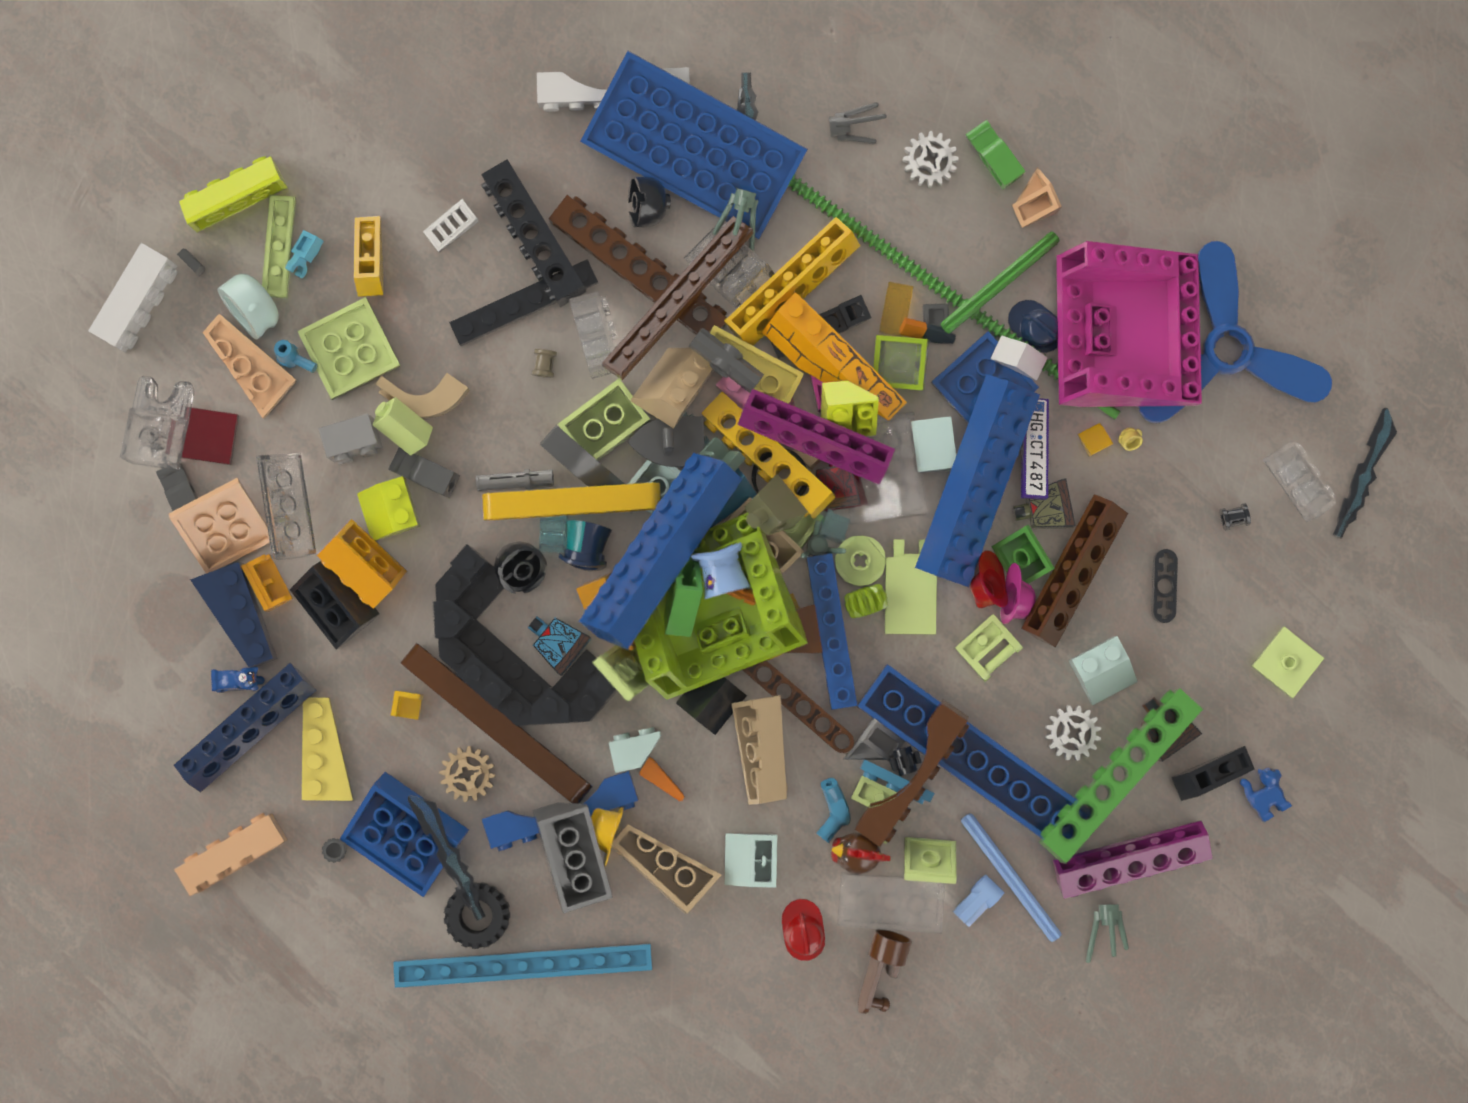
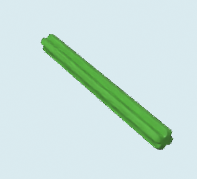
M1053 231L1049 232L941 323L942 329L948 334L953 332L1055 247L1060 241L1059 237Z

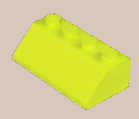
M259 157L252 162V166L243 169V167L237 168L229 173V177L223 180L215 179L206 185L207 188L199 192L198 190H193L186 193L184 199L180 200L179 203L187 224L193 230L199 232L269 198L270 195H275L287 189L288 187L272 157Z

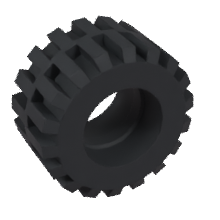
M474 882V887L480 892L479 900L485 902L492 911L490 925L480 931L472 930L464 923L462 911L465 904L457 891L449 898L444 909V924L447 925L448 929L446 930L448 934L453 936V940L456 943L459 942L466 948L478 949L488 947L502 937L508 928L511 912H509V903L504 898L505 895L502 892L500 893L495 886L487 885L488 883ZM470 884L464 885L471 901H473Z

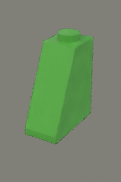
M691 556L667 592L664 611L665 634L691 637L703 593L700 563L692 560Z

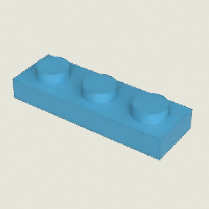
M865 759L860 766V769L864 770L862 776L877 782L878 778L888 782L886 787L895 792H898L910 782ZM926 789L916 802L922 805L925 800L931 802L935 793Z

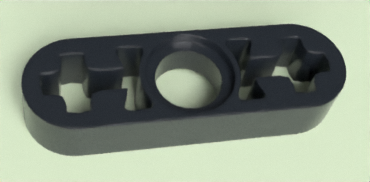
M1170 549L1160 550L1153 557L1151 612L1154 620L1159 623L1171 622L1176 616L1178 558L1175 552ZM1164 554H1167V558L1172 559V563L1167 564V572L1172 571V576L1166 574L1158 576V571L1163 572L1164 570L1163 563H1159V558H1162ZM1161 579H1167L1171 582L1172 588L1167 594L1161 593L1158 590V582ZM1157 596L1161 598L1171 596V601H1166V609L1170 610V614L1166 615L1165 619H1162V614L1157 613V610L1163 606V600L1157 601Z

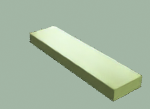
M270 195L262 286L270 297L288 298L290 271L286 270L285 267L287 262L291 260L296 208V197Z

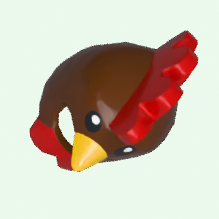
M855 832L838 837L832 843V861L838 863L850 873H867L873 870L880 861L891 860V856L881 853L880 847L860 833Z

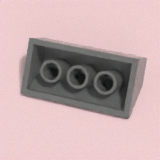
M554 803L532 810L556 896L563 913L613 898L587 804Z

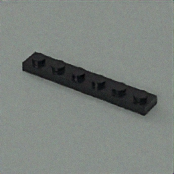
M588 259L573 265L585 289L598 284ZM558 272L551 276V280L559 281L563 278L564 274ZM538 281L449 322L460 347L557 303V301L552 303L544 289L548 288L545 281Z

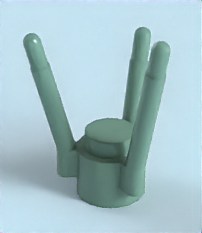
M739 188L736 189L735 194L731 193L729 202L716 224L713 235L718 234L735 204L734 209L738 210L733 235L736 236L744 212L749 213L750 209V227L753 229L754 234L749 238V250L753 252L756 208L758 200H755L756 193Z
M816 520L813 537L807 542V551L801 554V558H806L810 555L819 556L824 553L844 554L846 549L828 547L826 539L819 536L820 521Z
M1119 904L1098 905L1099 911H1094V922L1087 950L1086 963L1091 962L1100 920L1102 925H1109L1112 957L1117 955L1115 925L1117 924L1125 950L1129 949L1122 920V911H1119Z

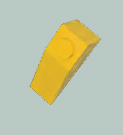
M380 216L355 217L354 282L358 297L383 295L384 273Z

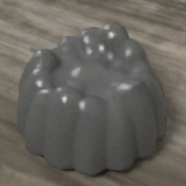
M328 839L324 846H322V854L328 862H340L345 857L346 846L340 839Z

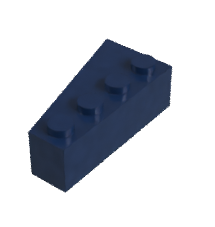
M236 562L190 579L248 667H257L278 659L253 588L241 567L244 563Z

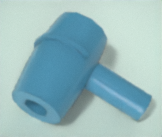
M280 340L275 344V356L277 362L282 366L293 368L298 365L312 373L317 369V364L300 356L298 348L289 341Z

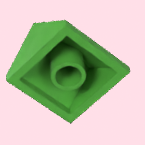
M1029 524L991 546L1005 571L1008 572L1011 564L1017 563L1021 570L1022 581L1028 584L1055 569Z

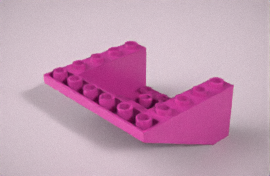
M1086 241L1057 255L1059 405L1125 407L1197 406L1202 404L1198 254Z

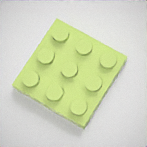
M366 297L297 331L312 362L317 364L316 370L332 400L401 366Z

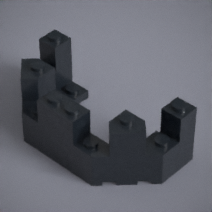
M466 544L450 562L452 566L435 584L436 601H433L435 638L438 639L439 658L456 672V675L494 709H498L516 726L592 721L618 692L594 665L593 662L597 658L586 649L553 687L477 620L505 588L497 579L494 566L473 547Z

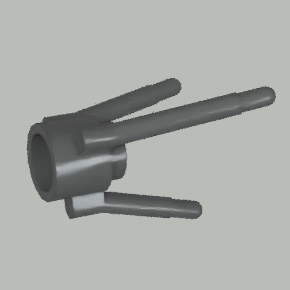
M877 102L843 113H835V116L829 117L831 137L837 136L838 141L848 140L875 144L877 142L876 139L847 135L846 133L851 132V124L885 119L887 115L879 114L853 119L849 118V116L878 107L879 103Z

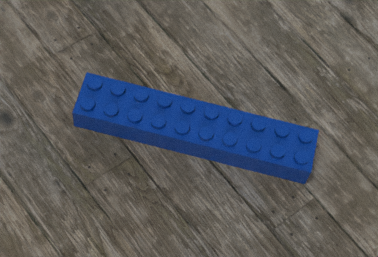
M887 664L856 707L879 721L923 755H926L928 743L927 723L940 704V701ZM967 721L966 724L969 725L968 730L962 738L956 737L952 743L955 746L954 750L947 760L942 757L938 765L1042 839L1041 832L1050 823L1054 826L1060 819L1058 813L1067 804L1071 806L1077 799ZM1082 805L1079 809V815L1082 819L1087 820L1090 817L1091 811L1088 807ZM1065 824L1062 827V835L1066 839H1070L1074 831L1069 824Z

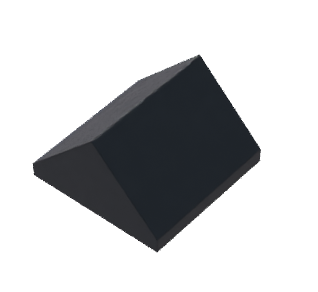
M723 677L683 693L676 704L716 735L733 714L732 703L743 702L747 695L727 678Z

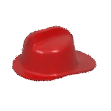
M988 550L982 552L979 557V573L970 583V588L978 608L992 605L1004 608L1008 604L1003 566L996 554Z
M797 899L790 902L782 914V929L787 951L792 957L800 961L815 959L822 953L825 947V932L820 909L815 903L807 899Z

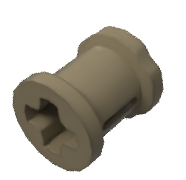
M534 349L536 361L532 375L553 378V360L557 356V352L546 349Z

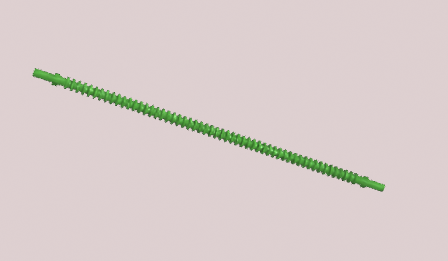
M794 174L788 187H792L791 191L794 192L796 190L798 196L803 195V200L809 199V204L814 203L816 209L821 208V213L827 212V217L832 216L833 219L837 217L853 234H857V239L863 238V243L868 242L869 247L874 246L876 252L878 250L881 251V256L885 254L887 260L892 259L893 264L898 263L899 269L903 267L905 273L910 272L911 277L916 276L917 282L921 280L923 286L928 285L929 290L934 289V294L939 293L941 299L945 297L947 303L952 302V307L957 306L959 308L969 300L968 298L963 299L962 294L957 295V290L952 291L950 285L946 287L944 281L939 282V277L934 278L932 272L928 274L926 268L921 269V264L915 265V260L910 261L908 255H902L903 251L897 252V247L892 248L890 242L888 244L885 243V238L879 239V234L874 235L873 230L868 231L867 225L863 227L861 226V221L856 222L855 217L850 218L848 212L846 214L843 213V208L839 210L837 204L832 205L831 200H825V195L821 197L819 191L814 192V187L808 188V183L803 184L801 182L802 179H796V174ZM979 309L970 317V320H977V325L981 323L983 329L988 328L990 333L994 332V337L999 336L1001 338V336L1023 342L1022 337L1017 338L1016 333H1010V328L1006 330L1004 324L999 325L998 320L993 321L992 315L988 317L986 311L981 312ZM1052 358L1047 359L1042 372L1048 371V376L1053 375L1054 380H1057L1058 363L1053 364ZM1097 407L1114 420L1120 413L1115 407Z

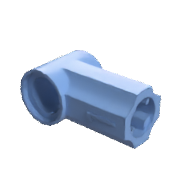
M986 874L975 883L970 890L971 893L953 910L968 927L987 908L990 909L1005 893Z

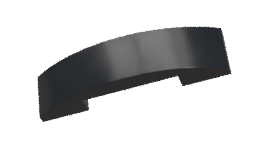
M862 295L819 314L838 334L872 318ZM771 342V344H772V346H773V348H774V351H775V353H776V355H777V358L780 359V358L786 357V356Z

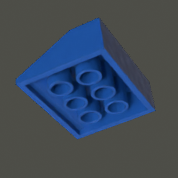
M384 772L369 790L340 837V840L424 897L444 867L436 855L439 849L431 833L427 836L425 835L407 799L408 796L423 811L425 820L440 840L448 856L447 863L454 852L447 847L431 808L422 800L424 798L387 772ZM438 808L449 846L458 848L469 829Z

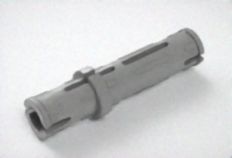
M524 469V472L476 475L477 491L522 487L531 489L534 486L554 485L553 469L542 471Z

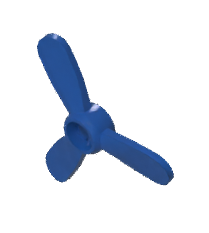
M1212 241L1203 245L1198 252L1199 281L1213 330L1207 334L1203 343L1201 390L1206 387L1217 373L1233 375L1245 369L1272 388L1297 399L1315 403L1327 397L1332 389V379L1329 372L1322 366L1291 354L1255 347L1249 332L1238 325L1239 288L1235 256L1232 249L1226 243L1220 241ZM1224 334L1235 337L1243 346L1241 356L1237 361L1233 362V365H1228L1227 362L1220 360L1214 352L1217 341ZM1138 406L1142 417L1150 423H1162L1168 421L1185 406Z

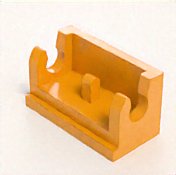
M270 554L259 556L241 566L265 612H270L293 599Z

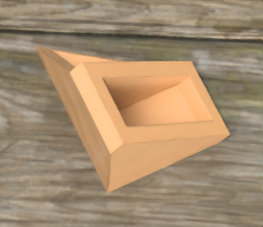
M1038 167L1016 203L1012 204L1022 228L1057 214L1062 207L1052 183Z

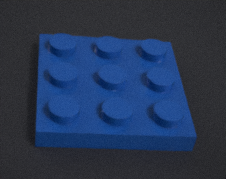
M989 331L931 381V384L967 424L969 423L986 374L1010 381L1033 392L1039 388L1031 378L991 360L998 341Z

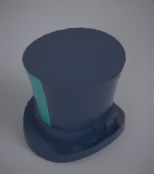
M566 521L567 548H565L564 556L559 553L558 557L565 563L584 571H599L606 568L607 561H604L603 551L612 530L586 521Z

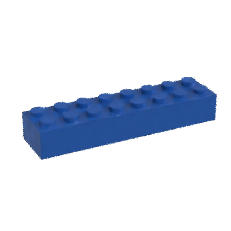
M986 374L915 568L969 587L1040 394L1010 381Z
M693 453L686 461L684 468L677 478L672 481L667 493L657 503L656 509L643 524L635 540L630 543L620 562L615 565L607 581L600 587L592 603L585 609L579 622L598 638L628 649L732 496L742 478L724 461Z

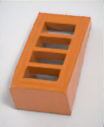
M649 757L640 770L639 775L678 801H682L685 797L683 792L658 763Z

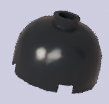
M634 177V179H631L628 191V203L632 202L634 211L629 212L631 224L633 227H650L660 223L665 216L666 209H670V195L666 194L663 185L654 178Z
M517 541L509 543L497 554L494 563L495 575L500 584L509 592L523 591L528 593L537 588L544 580L546 575L544 570L545 565L547 566V561L541 551L528 542Z

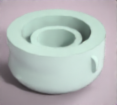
M238 274L218 288V293L230 313L254 339H259L268 328H274L279 318L277 306L268 292L254 277L248 274Z

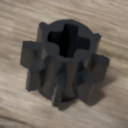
M911 746L894 750V758L889 759L892 771L898 770L900 776L918 771L916 764L922 763L919 751L913 752Z

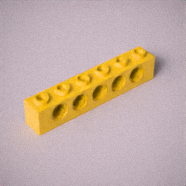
M835 217L724 320L732 333L737 338L754 346L764 336L762 332L777 310L795 292L804 299L860 247L853 232Z
M722 391L701 413L705 419L703 424L712 433L718 431L724 436L721 440L731 450L737 448L746 458L744 462L749 467L754 464L760 470L757 474L765 482L768 483L782 469L791 470L790 476L782 480L808 511L804 517L809 515L815 519L835 498L833 492L777 441L737 425L743 410ZM728 419H735L736 423L732 428H724V423ZM745 436H754V441L750 445L742 444ZM763 453H772V458L768 462L760 461ZM805 485L809 487V492L806 495L798 496L796 494L800 486Z

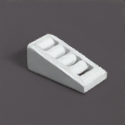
M461 199L424 230L423 233L437 251L440 252L479 221L463 199ZM462 211L468 220L463 222L457 214L458 212ZM453 217L460 227L456 229L449 219ZM444 223L452 232L449 236L441 227ZM436 229L445 239L442 242L433 233Z

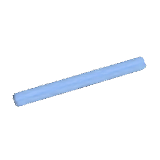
M971 813L965 815L961 819V823L1049 941H1056L1062 935L1059 929L974 815Z

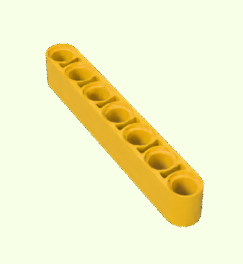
M660 483L482 494L483 520L655 510L657 503L661 500Z

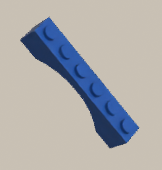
M630 771L603 780L597 791L583 803L587 804L590 816H592L596 808L610 811L617 807H623L624 811L635 807L634 802L638 801L639 798ZM507 810L482 819L491 849L497 847L498 852L513 847L512 842L522 839L523 843L538 839L536 834L539 832L534 817L519 815Z

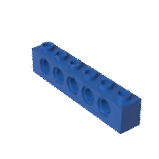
M831 553L807 557L806 562L813 604H815L831 710L857 706L833 555Z

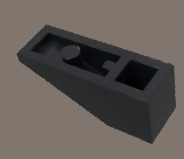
M1242 746L1171 778L1181 801L1212 791L1255 770L1246 747Z

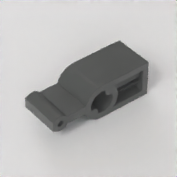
M400 447L388 470L447 498H450L460 477L457 473L419 455H409Z
M179 460L156 471L172 511L198 498Z

